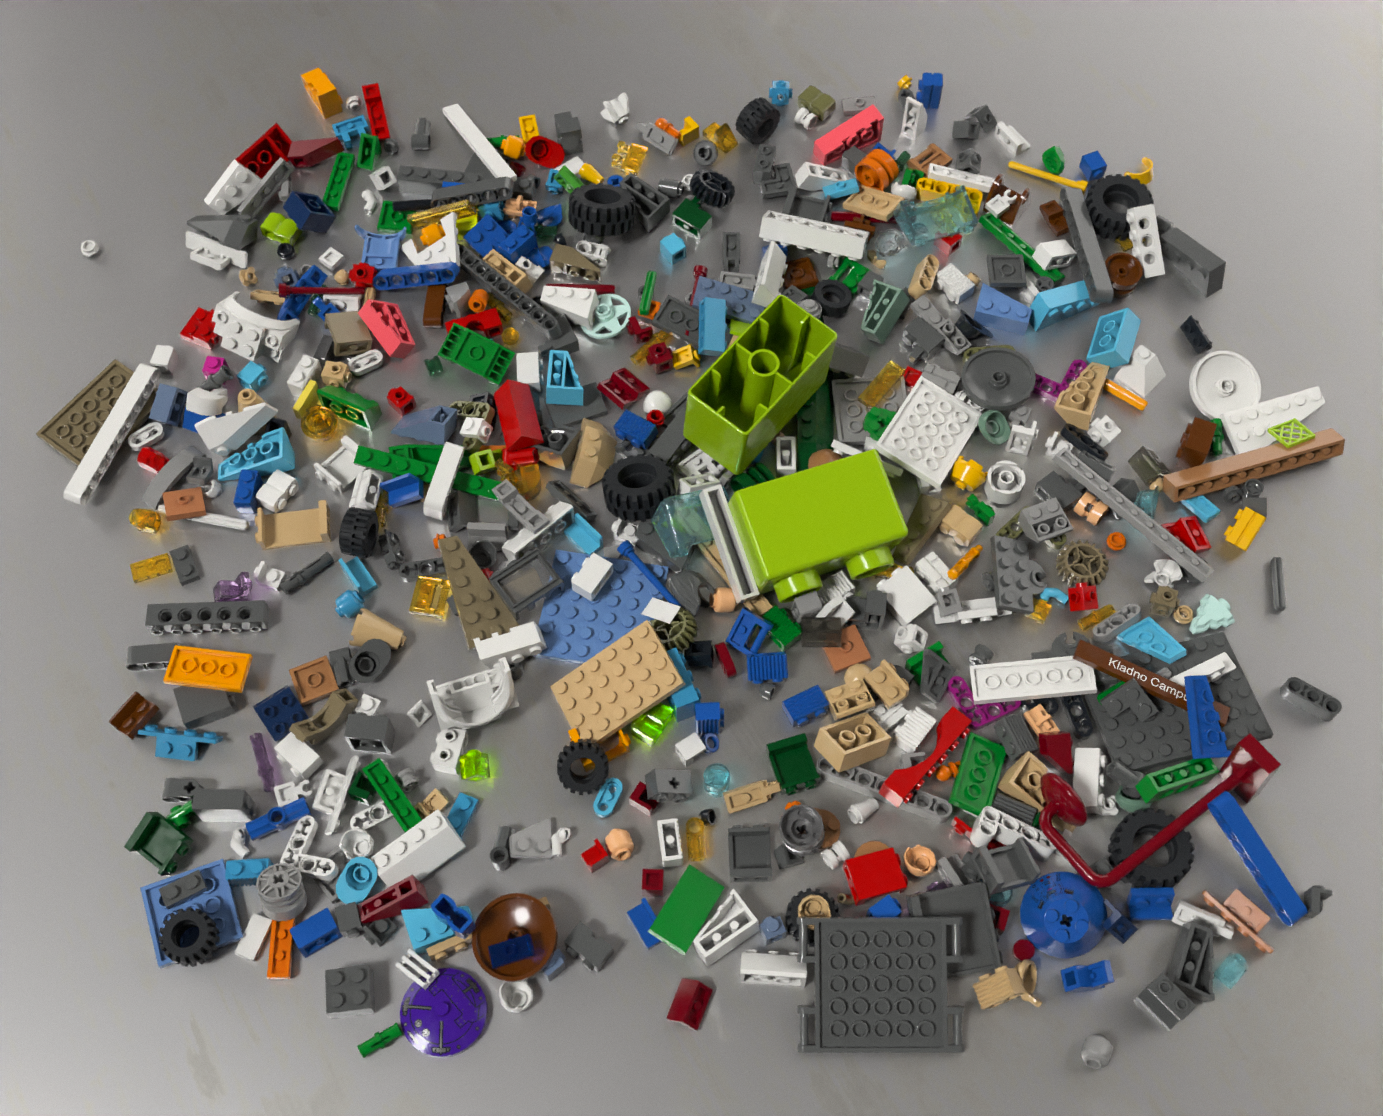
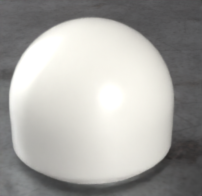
M214 479L209 480L203 488V495L210 499L217 498L222 493L221 484Z

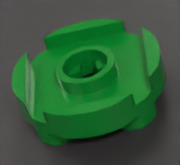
M872 407L863 421L865 432L867 430L870 433V437L878 441L896 415V412Z

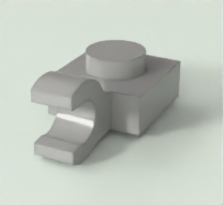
M1020 405L1011 410L1008 420L1012 421L1010 432L1013 424L1018 426L1026 425L1032 408Z

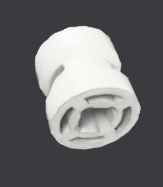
M802 107L797 112L794 121L799 125L802 124L805 129L811 130L815 126L818 116L814 113H809L806 108Z
M836 841L830 849H825L821 852L822 858L832 870L838 867L841 861L850 858L848 850L840 841Z

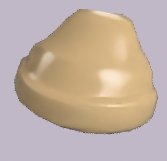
M1025 959L1015 966L1025 990V994L1020 996L1022 1000L1040 1007L1042 1001L1033 995L1037 983V968L1034 961Z

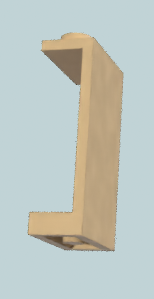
M318 501L319 508L267 515L264 514L262 508H257L258 515L255 516V524L258 527V532L255 533L256 543L260 544L262 550L331 542L330 508L327 501Z

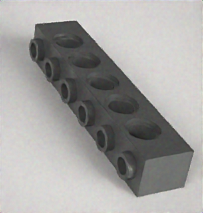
M265 600L148 604L145 626L154 635H162L163 633L182 634L183 632L201 634L202 632L210 631L213 633H221L222 631L238 633L242 630L259 632L261 630H268L270 608ZM250 615L248 619L243 620L245 616Z

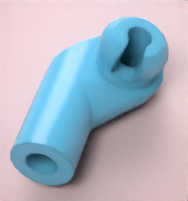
M1045 588L1040 594V598L1044 601H1049L1053 597L1065 605L1069 600V596L1058 588Z

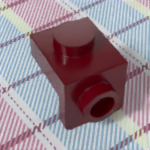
M635 316L628 318L629 325L627 326V331L630 336H633L636 344L646 343L653 339V329L651 326L641 329Z

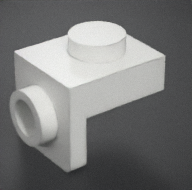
M466 417L459 434L463 437L478 438L481 442L487 443L493 427L483 418Z

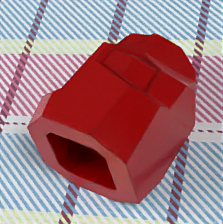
M143 447L137 458L140 467L155 474L170 461L163 453L151 447Z

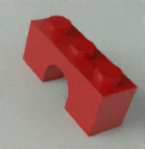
M496 308L486 309L476 314H469L465 317L445 322L447 334L451 330L453 323H456L472 331H482L488 339L504 335L503 326Z

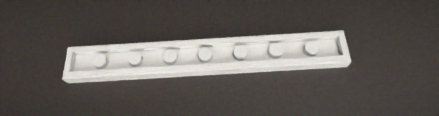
M458 103L442 108L443 114L495 178L510 177L513 182L517 180V175Z

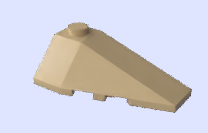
M1091 362L1080 373V376L1075 381H1072L1065 391L1063 390L1059 394L1054 409L1067 423L1079 429L1089 430L1110 366Z
M1028 751L1006 771L997 787L1008 797L1036 808V815L1047 805L1042 796L1040 779L1047 773L1048 769ZM1056 815L1052 817L1053 826L1061 832L1065 829L1073 832L1076 826L1062 821Z

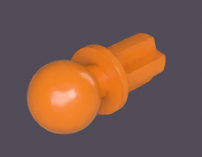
M659 118L656 120V126L677 139L681 137L680 132L673 127V124L668 123L666 119Z
M961 760L954 763L952 761L948 762V766L941 765L937 767L935 771L936 778L940 781H947L951 776L955 778Z

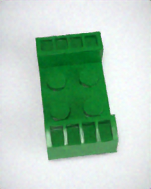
M453 323L437 355L453 365L455 363L485 378L488 382L499 386L515 352L468 328Z

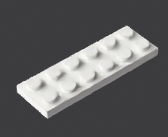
M1073 656L970 666L974 705L1097 693L1094 668L1073 659Z

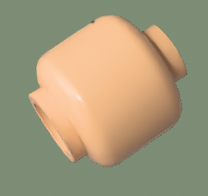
M717 587L713 595L710 593L709 604L715 612L731 613L738 606L733 591L729 587Z
M616 828L611 830L605 838L604 843L611 858L623 861L631 856L634 844L628 831Z

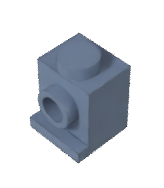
M770 916L762 920L759 928L766 946L786 938L787 931L780 916L776 918Z

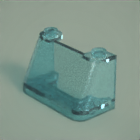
M964 185L955 187L956 192L949 194L947 192L943 197L917 204H914V201L909 204L908 200L899 202L893 212V216L912 245L920 247L926 242L963 232L968 234L974 231L978 220Z
M722 486V489H723V491H724V494H725V497H726V500H727V503H728V502H729L728 494H727V492H726L724 486ZM702 490L664 499L651 519L652 525L671 558L687 555L692 545L714 540L699 497Z

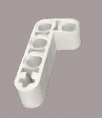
M450 442L445 443L424 501V515L443 520L447 510V500L462 461L465 447Z
M990 806L983 808L974 822L970 836L971 843L977 848L985 845L987 847L991 839L1008 846L1014 844L1017 838L1022 837L1025 844L1029 847L1033 859L1040 862H1046L1056 850L1055 846L1046 838L1042 831Z

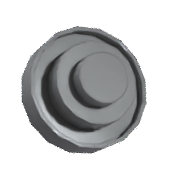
M805 299L797 303V305L815 318H820L822 307L817 301Z

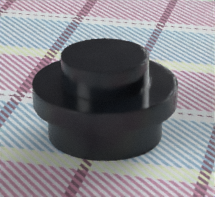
M282 243L278 246L277 254L279 258L287 260L294 256L295 249L289 243Z

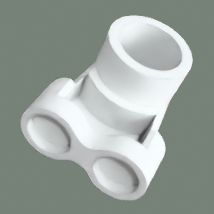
M523 256L515 264L517 268L527 274L532 285L545 271L540 265L536 266Z

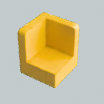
M690 116L684 119V128L679 131L681 137L678 142L683 147L699 138V125Z

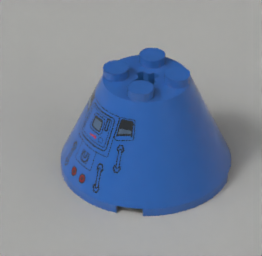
M1058 871L1039 877L1034 884L1028 887L1020 906V920L1025 935L1038 950L1056 958H1074L1089 952L1101 940L1105 932L1102 923L1107 919V908L1101 893L1095 886L1090 885L1080 875ZM1064 914L1069 917L1066 921H1062V915Z

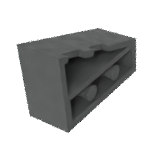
M631 172L619 183L622 189L628 190L634 196L636 201L635 216L647 232L651 231L670 212V198Z

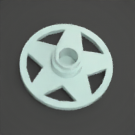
M602 294L597 296L600 303L595 309L592 331L580 325L585 334L595 339H608L620 334L628 326V318L632 315L630 305L623 297L616 294ZM611 299L618 300L624 305L613 306ZM627 314L626 320L620 326L618 319ZM604 328L611 332L606 334H597Z

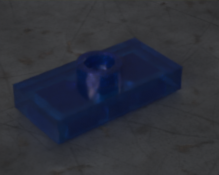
M530 934L488 946L492 968L494 969L536 956Z

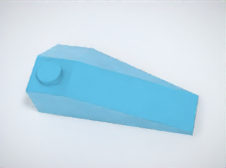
M281 427L265 433L261 436L262 439L260 441L247 445L248 449L240 454L235 453L218 464V480L239 479L242 469L257 470L260 476L272 475L277 469L282 472L295 469V452L285 429Z

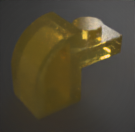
M538 464L520 467L522 480L510 482L517 488L521 496H525L527 502L536 498L542 488Z

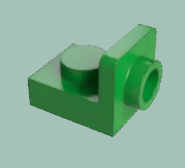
M910 167L906 168L901 185H910L916 188L917 181L923 178L924 172Z

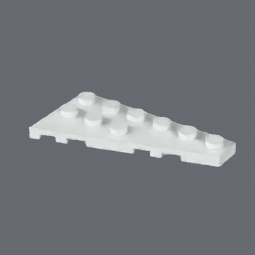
M1319 386L1229 411L1221 414L1220 418L1234 452L1238 455L1269 446L1276 438L1267 432L1268 428L1293 418L1300 422L1323 405L1325 400ZM1283 428V430L1288 431L1290 428Z

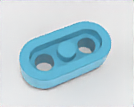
M617 778L605 780L606 783L601 787L593 803L595 814L601 818L609 817L613 813L623 793L622 783ZM612 787L617 789L613 793L609 791V789ZM603 805H606L608 807L605 811L601 810L600 808Z

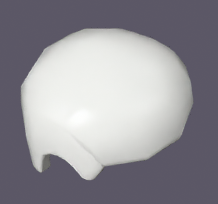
M895 182V184L892 183L891 194L904 197L906 202L909 203L915 199L917 189L910 185H899L898 182Z
M658 390L648 394L643 403L645 413H649L652 410H660L664 414L672 407L671 398L665 392Z
M353 828L346 831L341 837L340 849L349 860L361 856L368 858L373 852V838L364 830Z
M504 981L500 986L499 998L506 1010L520 1013L528 1009L532 1003L533 991L527 981Z

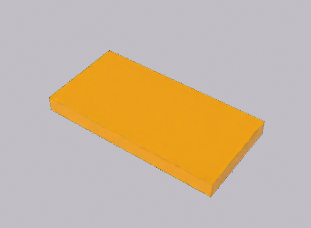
M175 645L163 682L171 685L242 693L253 656L246 653Z

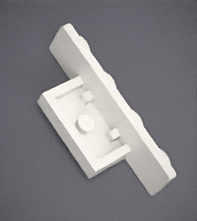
M191 231L185 233L186 247L194 250L190 253L191 260L210 266L215 270H222L229 264L244 269L247 268V252L224 246L218 241Z
M995 597L960 601L963 611L942 618L939 615L938 605H933L935 624L961 621V624L973 623L974 619H980L981 622L991 621L992 617L1012 614V611L997 609Z
M1223 652L1168 680L1185 687V676L1206 675L1208 682H1214L1223 675L1234 671L1236 665Z
M357 755L350 759L345 775L329 769L324 771L312 809L331 815L324 833L327 836L332 834L333 831L336 832L339 827V814L344 811L347 801L344 799L353 783L351 781L352 776L357 773L360 766L358 762L359 756Z

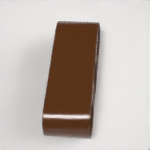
M447 283L428 285L423 313L424 327H443L447 303L444 295H447Z

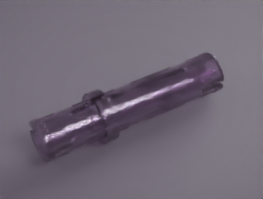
M254 733L255 738L253 735H250L249 739L258 766L257 774L261 777L264 792H272L271 787L277 786L273 776L274 768L270 765L262 733Z

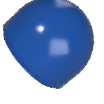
M706 733L700 737L706 746V750L703 751L704 753H713L718 750L719 740L714 733ZM708 739H711L714 742L713 748H710L708 746Z

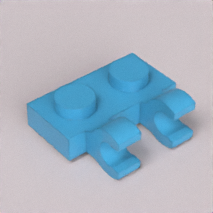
M364 115L332 124L335 136L339 140L343 139L346 150L353 148L351 136L359 134V137H361V133L370 131Z

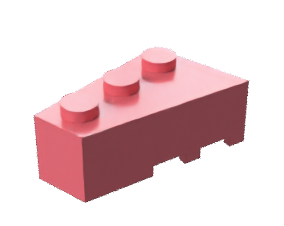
M368 299L359 310V316L390 357L405 359L414 348L415 343L398 304Z

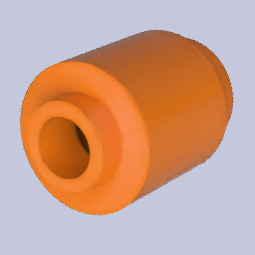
M483 289L475 290L468 302L470 309L474 312L484 311L489 302V294Z

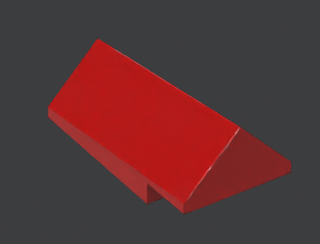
M275 123L235 160L263 179L279 158L284 159L286 162L289 161L288 154L292 141L281 127Z
M508 379L494 393L507 452L544 443L529 384Z

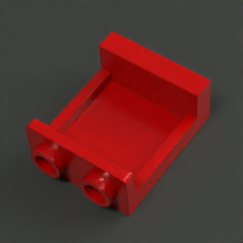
M893 847L845 860L842 867L856 906L864 904L869 899L894 892H899L900 894L906 890L908 879L906 874L901 871V860Z

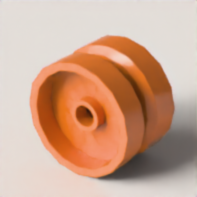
M873 149L855 166V175L861 185L884 191L898 177L899 170L895 160L887 152L881 149Z

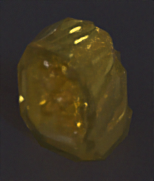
M139 508L131 510L128 517L130 524L137 527L140 532L156 534L159 531L161 525L159 513Z

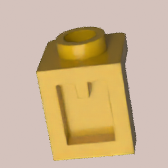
M689 344L672 351L673 366L676 370L694 364L697 368L700 367L701 355L698 354V350Z

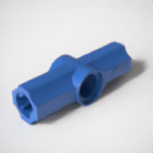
M302 797L281 808L274 807L270 809L267 814L246 823V829L252 841L276 830H285L289 824L298 821L306 815H311V811L305 798ZM283 816L281 821L274 822L276 817Z

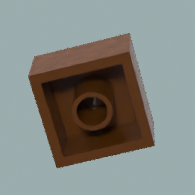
M1195 417L1192 424H1187L1185 432H1183L1180 439L1181 445L1175 455V458L1178 459L1176 466L1188 469L1203 464L1210 449L1217 426L1216 423Z

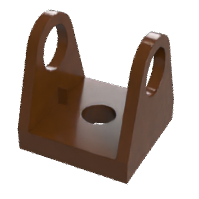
M999 174L994 180L985 204L998 194L1003 197L1005 191L1010 189L1004 186V175ZM1026 188L1022 195L1011 190L1008 197L1012 198L1016 195V202L1010 204V209L998 218L1006 224L1013 226L1030 204L1031 189ZM984 204L983 211L986 212V213H990V212L985 208V204Z

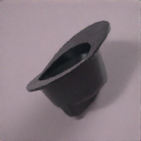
M959 310L961 316L954 325L967 340H974L982 334L993 338V334L988 329L973 320L965 311Z

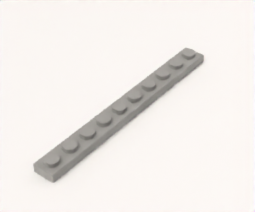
M1065 447L1054 456L1052 460L1060 468H1063L1075 480L1085 486L1088 491L1096 495L1104 504L1108 505L1120 517L1129 522L1133 528L1141 532L1149 541L1157 545L1165 554H1168L1180 566L1190 572L1194 578L1204 583L1214 572L1215 569Z

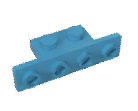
M152 724L145 725L143 729L138 730L139 735L157 737L155 757L196 761L198 759L199 742L217 744L223 740V736H217L216 732H204V734H201L193 729L177 731L176 727L160 729L157 725Z

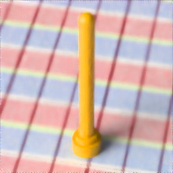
M1013 161L1008 163L1009 168L1068 187L1081 188L1083 195L1088 186V181L1078 180L1076 182Z

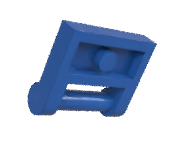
M742 608L725 642L745 655L759 654L758 650L774 624L758 616L748 608ZM757 625H759L762 628L759 631L752 647L749 648L747 647V644L751 639Z

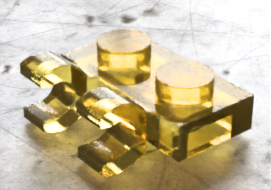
M619 141L617 145L618 154H613L611 166L621 168V173L629 174L631 172L637 176L647 155L648 148L634 143L628 146L627 143Z

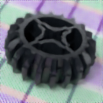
M699 169L690 180L689 186L692 195L696 196V199H700L702 203H706L707 206L712 205L714 208L716 206L718 208L726 207L731 203L735 195V187L732 185V182L728 181L727 177H724L723 174H719L717 171Z

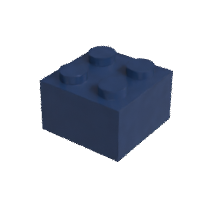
M292 191L283 206L284 210L288 213L287 215L297 224L296 226L302 231L327 233L336 218L322 199L314 194Z

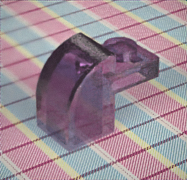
M241 572L235 581L219 580L213 588L214 602L250 601L252 599V580L249 578V572Z

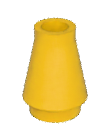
M584 163L578 174L581 175V178L591 183L598 184L604 181V177L591 164Z

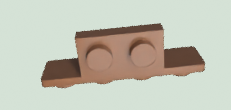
M1236 888L1223 903L1205 889L1202 892L1205 896L1203 900L1212 908L1216 905L1222 911L1220 915L1229 923L1233 920L1239 926L1237 930L1245 937L1250 935L1256 941L1254 943L1255 946L1263 953L1268 951L1271 954L1274 951V948L1257 934L1271 917Z

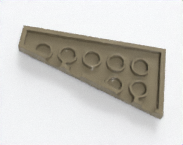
M453 536L439 539L438 546L468 650L476 649L473 640L475 638H480V641L492 638V633L498 632V635L509 633L510 628L520 626L459 537Z

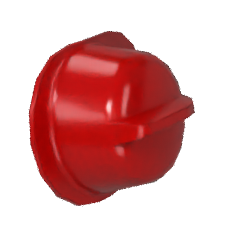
M533 136L525 146L528 159L541 166L556 168L564 160L565 154L562 146L546 137Z

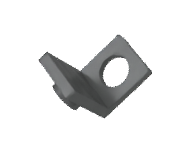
M988 105L974 108L965 116V119L976 117L985 133H988L997 124Z

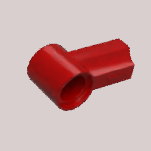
M535 447L507 452L506 448L502 450L501 468L504 471H516L518 467L535 465L539 462L538 451Z

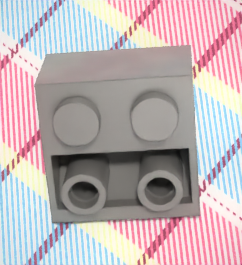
M1056 497L1022 509L1017 520L1025 535L1037 543L1073 531V527Z

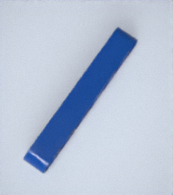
M1227 791L1222 792L1208 803L1209 811L1279 918L1287 926H1293L1308 913L1307 908L1235 798Z

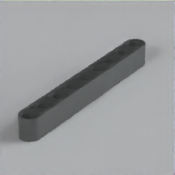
M1062 187L1060 202L1075 251L1077 252L1076 255L1091 302L1111 303L1114 293L1082 190L1081 188Z
M458 244L461 269L547 338L555 340L561 336L562 329L554 316L467 247Z

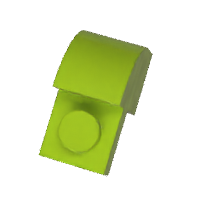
M487 449L473 453L468 457L474 475L480 476L502 469L501 449L493 451Z

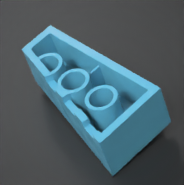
M1084 280L1039 292L1032 302L1029 323L1037 332L1089 308L1096 307L1100 303L1091 302Z

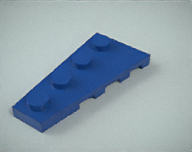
M1185 676L1193 759L1229 757L1231 751L1227 750L1225 740H1227L1225 732L1221 731L1218 722L1220 717L1213 706L1214 698L1207 676Z

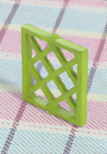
M1296 418L1270 427L1267 430L1286 448L1315 438V434ZM1283 428H1290L1291 430L1284 431ZM1293 429L1300 430V433L1293 432ZM1283 433H1285V434H1290L1289 437H1285V436H1282V435H1283ZM1292 435H1297V436H1299V439H1298V438H1292Z

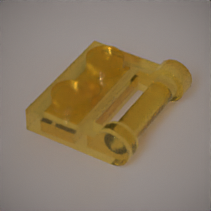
M418 576L409 608L410 614L430 616L440 620L444 619V608L449 590H451L449 580ZM440 587L442 589L436 609H433L431 607L436 588Z

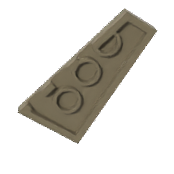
M920 494L906 524L908 535L896 546L892 557L895 561L910 565L952 506L949 502Z

